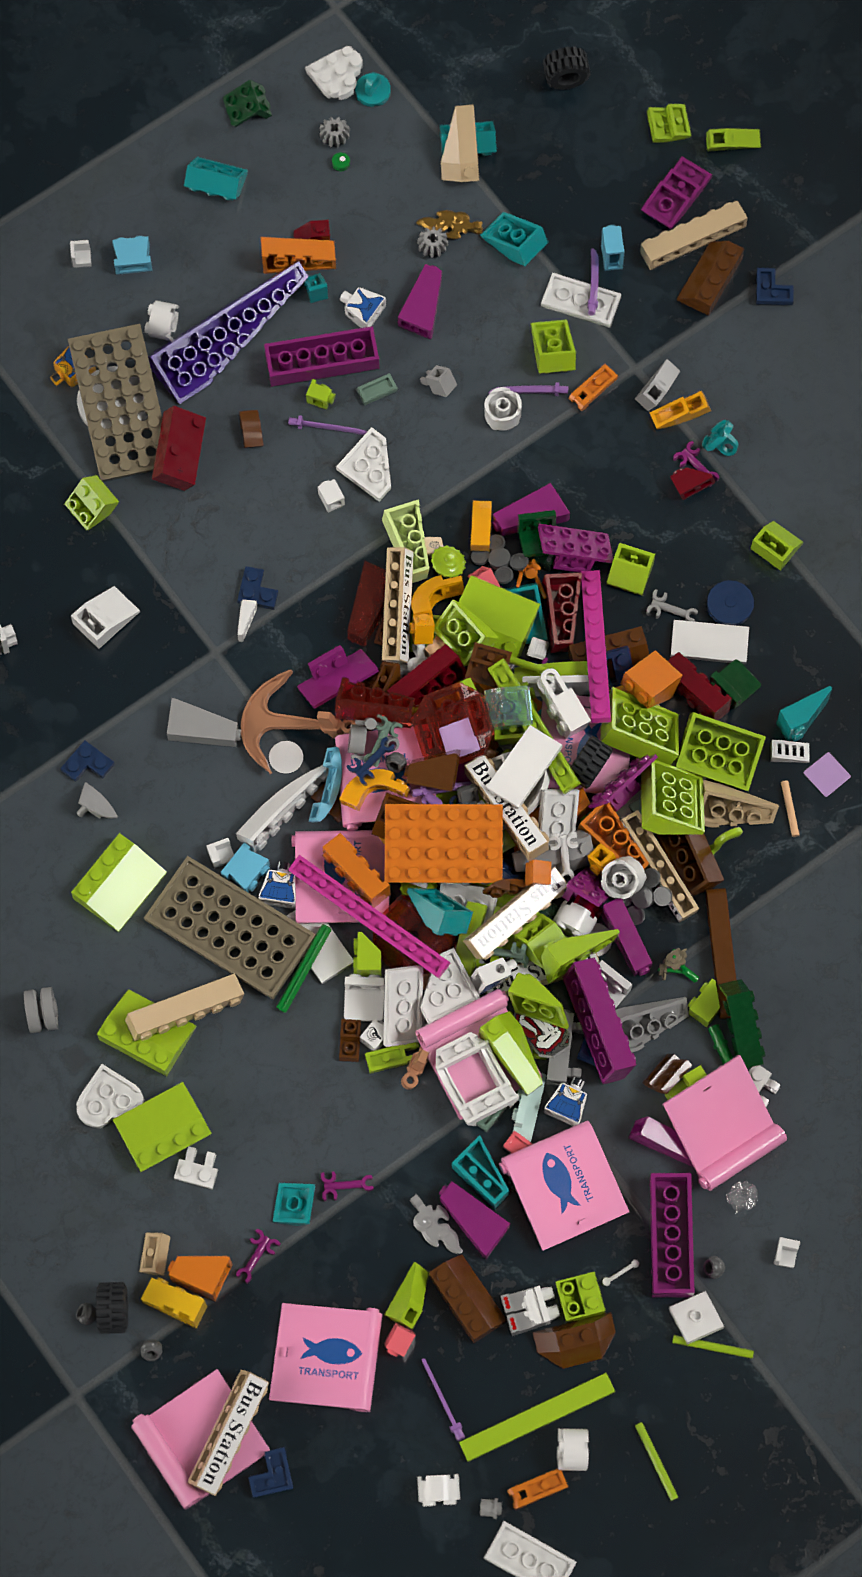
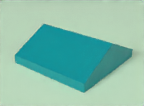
M279 1183L273 1222L293 1226L308 1225L315 1185Z

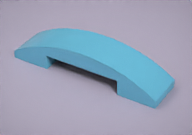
M337 747L327 748L323 767L329 768L321 802L313 803L309 818L311 823L322 821L331 810L337 798L342 777V760L340 750Z

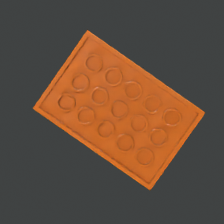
M385 804V880L387 882L494 883L502 880L503 804Z

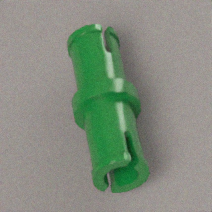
M717 1024L709 1027L707 1030L714 1042V1050L717 1049L724 1065L733 1057L728 1047L729 1042L725 1040L719 1027L720 1025Z

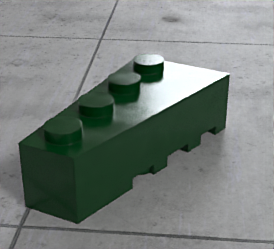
M742 979L719 984L720 991L726 997V1000L723 1001V1006L727 1016H730L727 1023L731 1035L734 1034V1037H731L735 1057L741 1055L746 1068L763 1065L765 1051L763 1045L760 1046L759 1039H762L760 1028L756 1025V1021L759 1018L757 1010L753 1009L752 1002H755L753 991L748 989Z

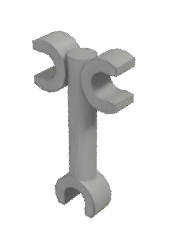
M654 590L653 601L648 606L646 615L649 616L650 611L655 610L657 612L656 618L658 619L661 610L684 617L686 621H695L689 615L697 616L698 611L696 609L684 610L664 603L667 593H664L662 598H658L656 596L658 590Z

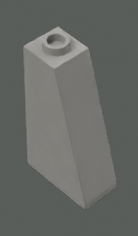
M172 698L167 729L168 740L236 747L237 741L241 740V730L238 728L237 722L178 699Z

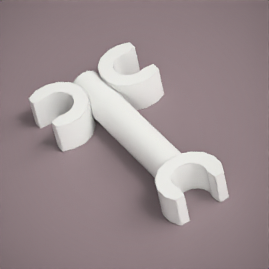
M570 832L567 835L561 836L550 834V840L557 841L555 844H550L551 850L559 848L561 850V876L570 875L571 879L574 878V872L570 869L568 846L570 848L578 847L577 841H570L572 838H577V833Z

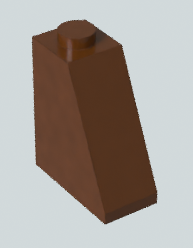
M456 749L412 760L405 768L404 776L407 777L406 783L452 791L456 784L461 750Z

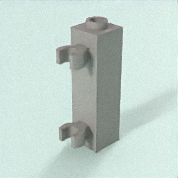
M564 1009L570 1033L584 1034L580 1023L573 1022L574 1013ZM570 1048L554 1059L549 1058L546 1084L560 1086L561 1083L566 1084L567 1078H581L582 1069L568 1068Z

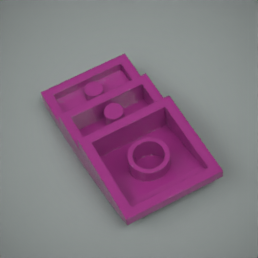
M681 157L674 169L671 168L665 179L660 181L641 211L672 229L712 178V174L686 158Z

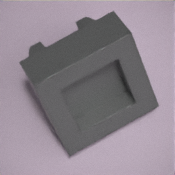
M474 783L457 788L459 804H477L479 802L478 787Z

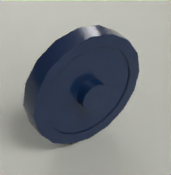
M726 580L718 583L711 589L707 598V609L710 616L717 623L723 625L737 626L743 624L750 618L754 608V598L751 591L744 584L737 581Z

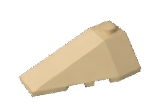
M474 105L455 106L441 159L442 180L457 182L479 181Z
M703 780L705 826L714 828L719 827V825L737 826V824L749 823L750 825L773 823L779 808L777 804L723 784Z

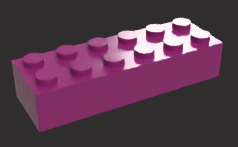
M373 326L264 344L271 386L380 369Z
M594 957L574 962L562 978L603 1084L625 1079L636 1066V1058L631 1053L629 1039L623 1032L622 1021L616 1014L615 1003L610 998L606 981L603 980L601 966Z
M651 1173L652 1297H693L694 1257L691 1173Z

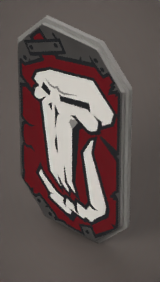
M514 1013L515 1019L523 1028L528 1044L539 1057L554 1059L570 1048L572 1034L568 1029Z

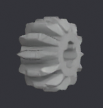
M339 116L336 120H333L332 117H330V121L324 120V125L320 126V138L323 139V143H329L330 147L336 144L338 148L340 143L345 145L346 139L350 137V128L346 125V121H340Z
M434 226L432 230L426 227L425 232H420L417 244L419 245L420 252L423 251L424 256L430 254V257L433 258L435 254L440 257L441 252L445 253L448 240L446 233H442L441 228L436 231Z

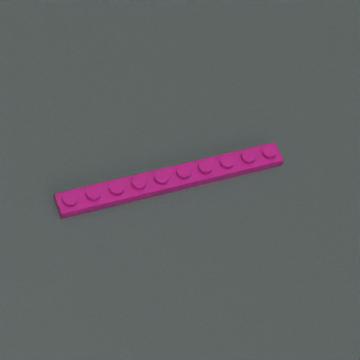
M600 570L581 571L591 723L611 722Z
M298 855L289 867V872L438 979H440L451 964L444 957L301 855Z

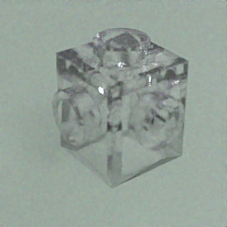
M747 1180L743 1183L739 1181L731 1187L732 1191L726 1195L727 1201L738 1214L742 1210L746 1209L748 1211L756 1205L758 1190L752 1183L749 1184Z

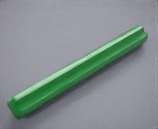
M322 924L282 995L277 1005L278 1010L286 1013L331 932L329 926Z

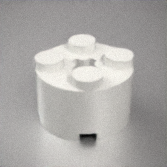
M155 301L153 304H150L148 308L150 319L149 322H146L145 333H148L149 337L171 341L173 339L170 336L171 332L175 333L179 312H175V309L179 308L178 305Z
M506 387L496 388L489 393L485 400L484 416L486 422L493 430H509L519 424L522 407L520 396Z
M620 857L604 867L601 885L609 896L626 899L643 887L646 874L642 865L633 857Z
M563 901L553 919L563 934L568 937L590 934L597 922V918H591V912L586 908L573 902L571 905H567V901Z
M558 1429V1470L587 1471L589 1454L587 1444L588 1430Z
M454 1474V1479H450V1475L426 1476V1480L423 1481L422 1476L417 1477L419 1502H423V1506H434L436 1501H443V1505L456 1504V1500H460L459 1474Z

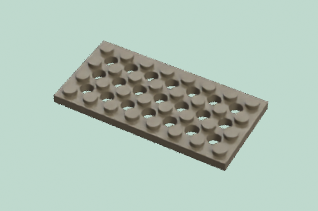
M135 324L69 338V348L100 480L104 482L153 471L156 454L148 456L146 449L153 447L157 453L162 415L141 325ZM127 341L132 346L129 350H123L121 344ZM106 345L113 347L114 350L111 354L103 352V348ZM92 349L95 351V356L88 358L85 356V351ZM133 359L136 362L135 366L128 368L125 365L126 360ZM115 363L118 368L116 371L110 372L107 369V365ZM97 367L99 374L93 376L89 373V369ZM130 378H139V384L136 386L129 383ZM117 380L121 382L122 386L120 389H113L111 383ZM100 384L104 390L101 393H95L93 387ZM140 394L144 397V400L141 403H136L133 397ZM118 398H123L126 401L123 407L116 406L115 401ZM105 402L108 408L105 411H100L97 408L98 403ZM140 412H145L148 418L145 421H140L137 415ZM122 416L129 417L130 422L127 425L119 422ZM103 420H110L112 426L105 429L101 426ZM144 430H150L152 436L146 439L142 437L141 433ZM125 434H132L134 440L130 443L125 442L123 439ZM112 437L116 440V444L114 446H107L105 443L106 439ZM135 451L138 453V458L130 460L127 456L128 453ZM112 455L119 456L120 462L118 464H112L109 461Z
M189 856L183 861L144 917V920L227 972L235 973L237 978L271 999L275 998L316 936L312 931ZM191 878L198 879V884L196 886H189L188 881ZM206 888H213L214 893L211 896H205L204 890ZM179 894H186L187 899L184 902L177 901ZM222 898H229L230 903L227 906L220 905ZM197 903L203 905V909L199 912L193 910V906ZM240 907L246 909V913L242 916L236 914V910ZM170 909L176 910V915L172 918L166 916V912ZM212 913L219 915V919L215 922L209 920V916ZM255 917L262 919V923L258 926L252 924V920ZM185 919L192 920V925L186 928L182 926V922ZM226 924H235V929L230 932L226 931ZM271 927L278 928V933L274 936L268 934V930ZM207 929L208 935L206 937H199V930ZM250 933L252 935L249 941H242V934ZM287 937L295 939L294 943L290 946L284 944V940ZM216 939H223L224 945L222 947H215L214 941ZM266 943L268 947L265 951H258V944ZM236 948L241 953L238 957L230 956V951ZM282 953L284 957L281 961L273 960L274 954ZM248 959H255L257 961L256 965L248 967L246 965ZM264 969H272L273 974L270 977H264L262 975Z

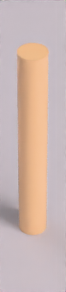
M782 781L781 786L792 837L799 836V830L789 782Z

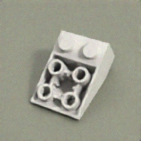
M113 586L84 603L71 615L73 624L96 647L101 648L131 621L140 610Z

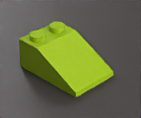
M567 320L531 323L539 373L575 370L576 351Z
M456 600L450 602L435 623V633L459 656L464 666L469 664L475 642L493 647L499 639L488 625Z
M518 972L508 989L515 1013L568 1029L569 1025L562 1004L534 976Z

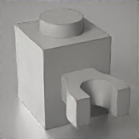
M438 365L432 371L427 370L426 377L420 378L423 385L430 386L433 394L447 397L457 386L451 370Z

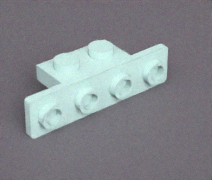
M542 1073L543 1085L528 1096L523 1090L519 1089V1099L517 1100L520 1101L519 1108H514L512 1120H515L513 1132L515 1130L530 1142L546 1080V1074Z

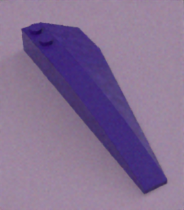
M298 261L148 355L149 364L154 374L178 404H181L210 385L213 381L212 378L222 372L224 367L233 360L236 354L256 335L267 320L274 315L290 295L308 278L301 263Z

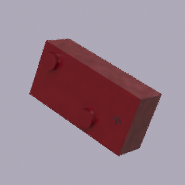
M174 405L163 412L152 476L153 480L183 491L195 485L206 417Z

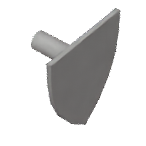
M85 782L78 802L82 807L77 811V815L83 817L89 811L99 819L101 817L118 818L113 807L104 796Z

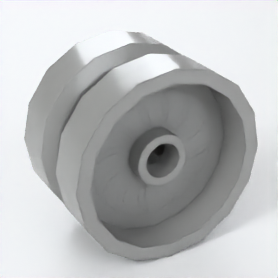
M52 986L41 989L40 1001L34 989L24 991V1004L30 1033L41 1032L42 1019L48 1031L58 1029V1008Z

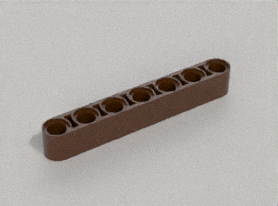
M726 888L706 889V906L714 977L720 1005L719 1018L729 1019L730 1016H727L723 1006V1001L726 1000V997L719 988V984L736 980Z

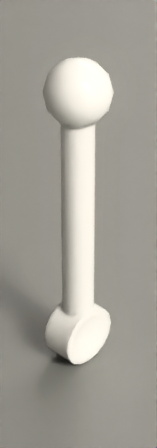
M633 1260L629 1266L610 1278H604L602 1281L603 1285L609 1286L610 1282L633 1267H638V1260Z

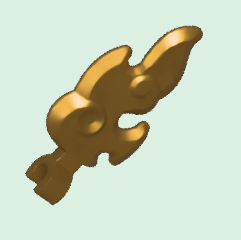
M442 210L436 213L439 216L438 219L424 217L416 222L417 225L427 227L429 230H432L433 226L436 231L441 228L442 232L451 227L452 231L446 233L447 238L450 239L461 238V232L466 234L468 231H471L474 234L481 235L483 231L482 222L475 221L470 223L469 216L465 212L456 213Z

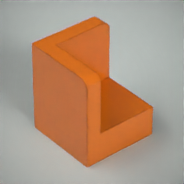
M533 859L525 863V886L533 884L550 885L551 862Z

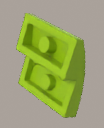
M668 104L666 108L649 107L647 110L653 142L676 141L691 136L685 104Z

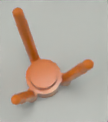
M535 559L529 560L528 565L523 570L518 571L516 587H520L523 575L529 579L534 578L543 598L546 599L547 596L537 575L541 567L536 563Z

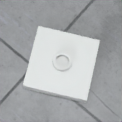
M706 1291L669 1307L687 1345L724 1328Z

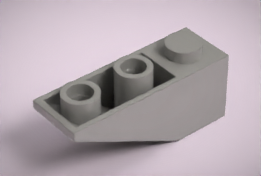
M666 359L636 396L635 400L647 411L657 406L668 392L680 370Z

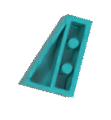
M479 1135L452 1162V1169L495 1209L508 1196L509 1190Z

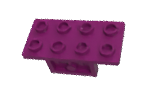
M546 524L538 525L543 553L557 555L553 562L554 569L574 572L590 571L595 561L613 562L609 536L606 533Z
M339 645L309 662L308 666L313 677L297 687L311 706L317 708L371 677L379 670L362 649L346 657L344 649Z
M647 754L641 759L635 758L632 760L627 770L624 769L616 775L617 779L606 784L604 786L605 790L602 793L599 792L591 798L592 802L588 807L592 809L610 802L614 812H617L641 790V786L635 778L654 762L658 756L656 754L648 756Z
M589 865L567 883V889L562 898L569 901L573 897L576 898L577 895H580L599 907L610 896L601 885L602 876L600 874L595 875L590 870Z

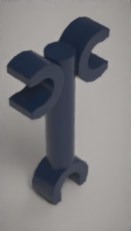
M387 737L381 740V747L363 765L358 758H354L357 766L355 768H351L349 765L346 766L351 773H355L360 778V782L364 786L368 785L364 781L365 776H371L372 779L375 778L374 774L368 770L386 752H393L396 748L394 744L390 747H385V744L389 741Z

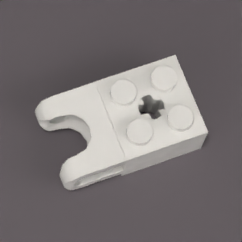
M555 669L543 671L536 683V688L548 708L547 713L549 717L557 723V731L561 736L564 735L568 739L586 729L591 720L572 687L567 689L559 673Z

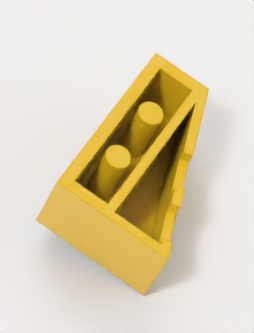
M158 1277L157 1280L151 1278L141 1298L142 1303L197 1328L207 1308L205 1299L198 1295L187 1293L185 1289L179 1286L173 1287L168 1285L169 1282Z

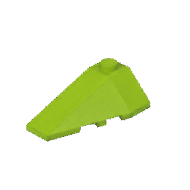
M615 929L563 938L557 942H549L544 947L545 950L541 955L548 983L563 976L574 962L585 960L590 956V952L596 954L612 943L620 931Z
M510 1011L495 1016L480 1027L479 1037L485 1041L488 1040L493 1054L527 1096L543 1085L523 1028Z

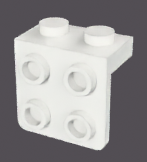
M351 974L349 977H345L344 1019L373 1022L374 1019L378 1022L383 1020L384 978H381L379 975L361 977L358 974Z

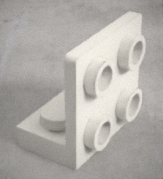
M601 960L599 962L602 970L601 974L603 980L608 985V993L610 998L613 999L616 1009L631 991L632 984Z

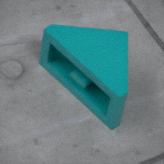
M321 273L308 276L304 284L310 303L328 299L327 283Z

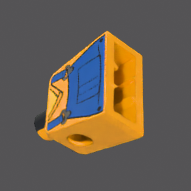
M68 346L54 361L56 373L50 378L56 386L64 380L70 387L78 384ZM96 367L89 369L90 374L96 371Z

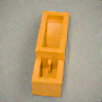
M699 391L685 399L681 397L650 412L656 429H662L710 412L711 409L702 391Z
M473 501L471 551H490L492 501Z

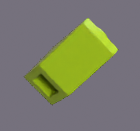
M714 979L709 983L705 982L699 990L701 992L699 997H694L688 1004V1014L705 1027L709 1026L720 1009L716 981Z

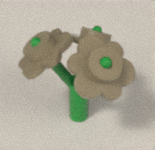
M680 948L673 949L666 956L663 964H660L658 968L662 981L666 980L667 972L682 973L694 983L698 981L699 976L685 966V958L687 957L685 951L687 949L682 951Z

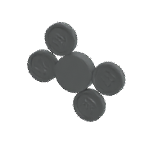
M496 534L490 536L491 553L489 554V551H473L471 559L476 565H484L489 561L491 568L496 570L494 575L498 583L507 584L513 579L511 568L516 571L523 570L528 565L529 560L523 553H517L511 557L509 551L504 549L505 540L503 536Z
M654 868L644 870L646 880L643 887L637 893L622 899L625 906L630 905L632 902L634 906L627 909L634 925L641 924L644 921L645 912L643 909L650 907L654 901L659 906H666L672 901V892L669 888L661 886L655 889V891L652 889L661 880L660 873Z

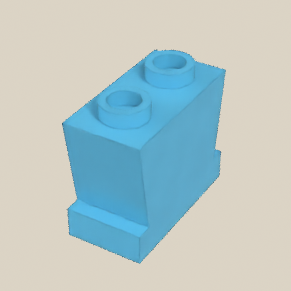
M610 225L604 227L601 239L604 271L623 269L624 245L621 226Z
M148 236L112 240L117 258L114 259L116 274L152 271Z
M244 842L223 868L221 875L228 881L231 879L238 887L249 893V891L255 890L260 877H264L268 870H270L269 859L252 852L251 847Z

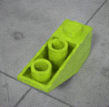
M712 129L706 133L707 151L761 148L759 129Z
M416 1262L413 1263L385 1313L387 1317L404 1327L413 1329L423 1308L428 1278L427 1270Z

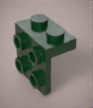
M248 80L223 97L232 126L237 127L256 114L265 119L272 116L270 103L265 96L266 91L261 84Z
M555 510L518 514L517 530L525 557L549 555L544 554L542 551L538 525L556 526Z
M737 659L720 673L715 671L709 680L712 686L716 684L721 688L720 692L723 696L728 694L732 698L730 706L734 710L761 687V683Z

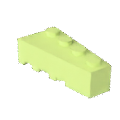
M419 499L384 510L382 518L393 547H405L413 551L412 583L427 579L429 572Z

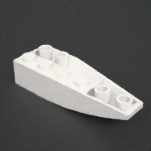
M322 765L297 778L278 791L236 833L237 839L241 843L245 842L248 844L252 852L262 850L267 844L268 838L270 836L274 837L280 830L279 827L283 822L287 823L292 818V813L305 804V799L309 795L312 796L318 790V785L322 781H326L329 768Z

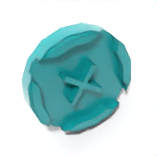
M375 72L363 75L356 84L355 92L357 99L368 107L383 105L388 101L391 94V85L388 79Z
M722 420L716 424L711 430L712 434L705 436L702 446L707 451L717 448L726 456L734 455L739 445L738 441L730 434L733 424L729 420ZM724 444H731L733 448H726Z

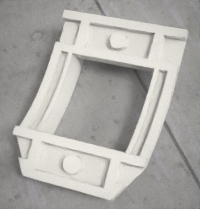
M469 1032L436 1049L437 1073L467 1125L476 1126V1122L507 1106L511 1108L519 1099V1095L515 1093L511 1083L497 1062L488 1040L480 1039L478 1035ZM478 1052L497 1088L466 1103L447 1068Z

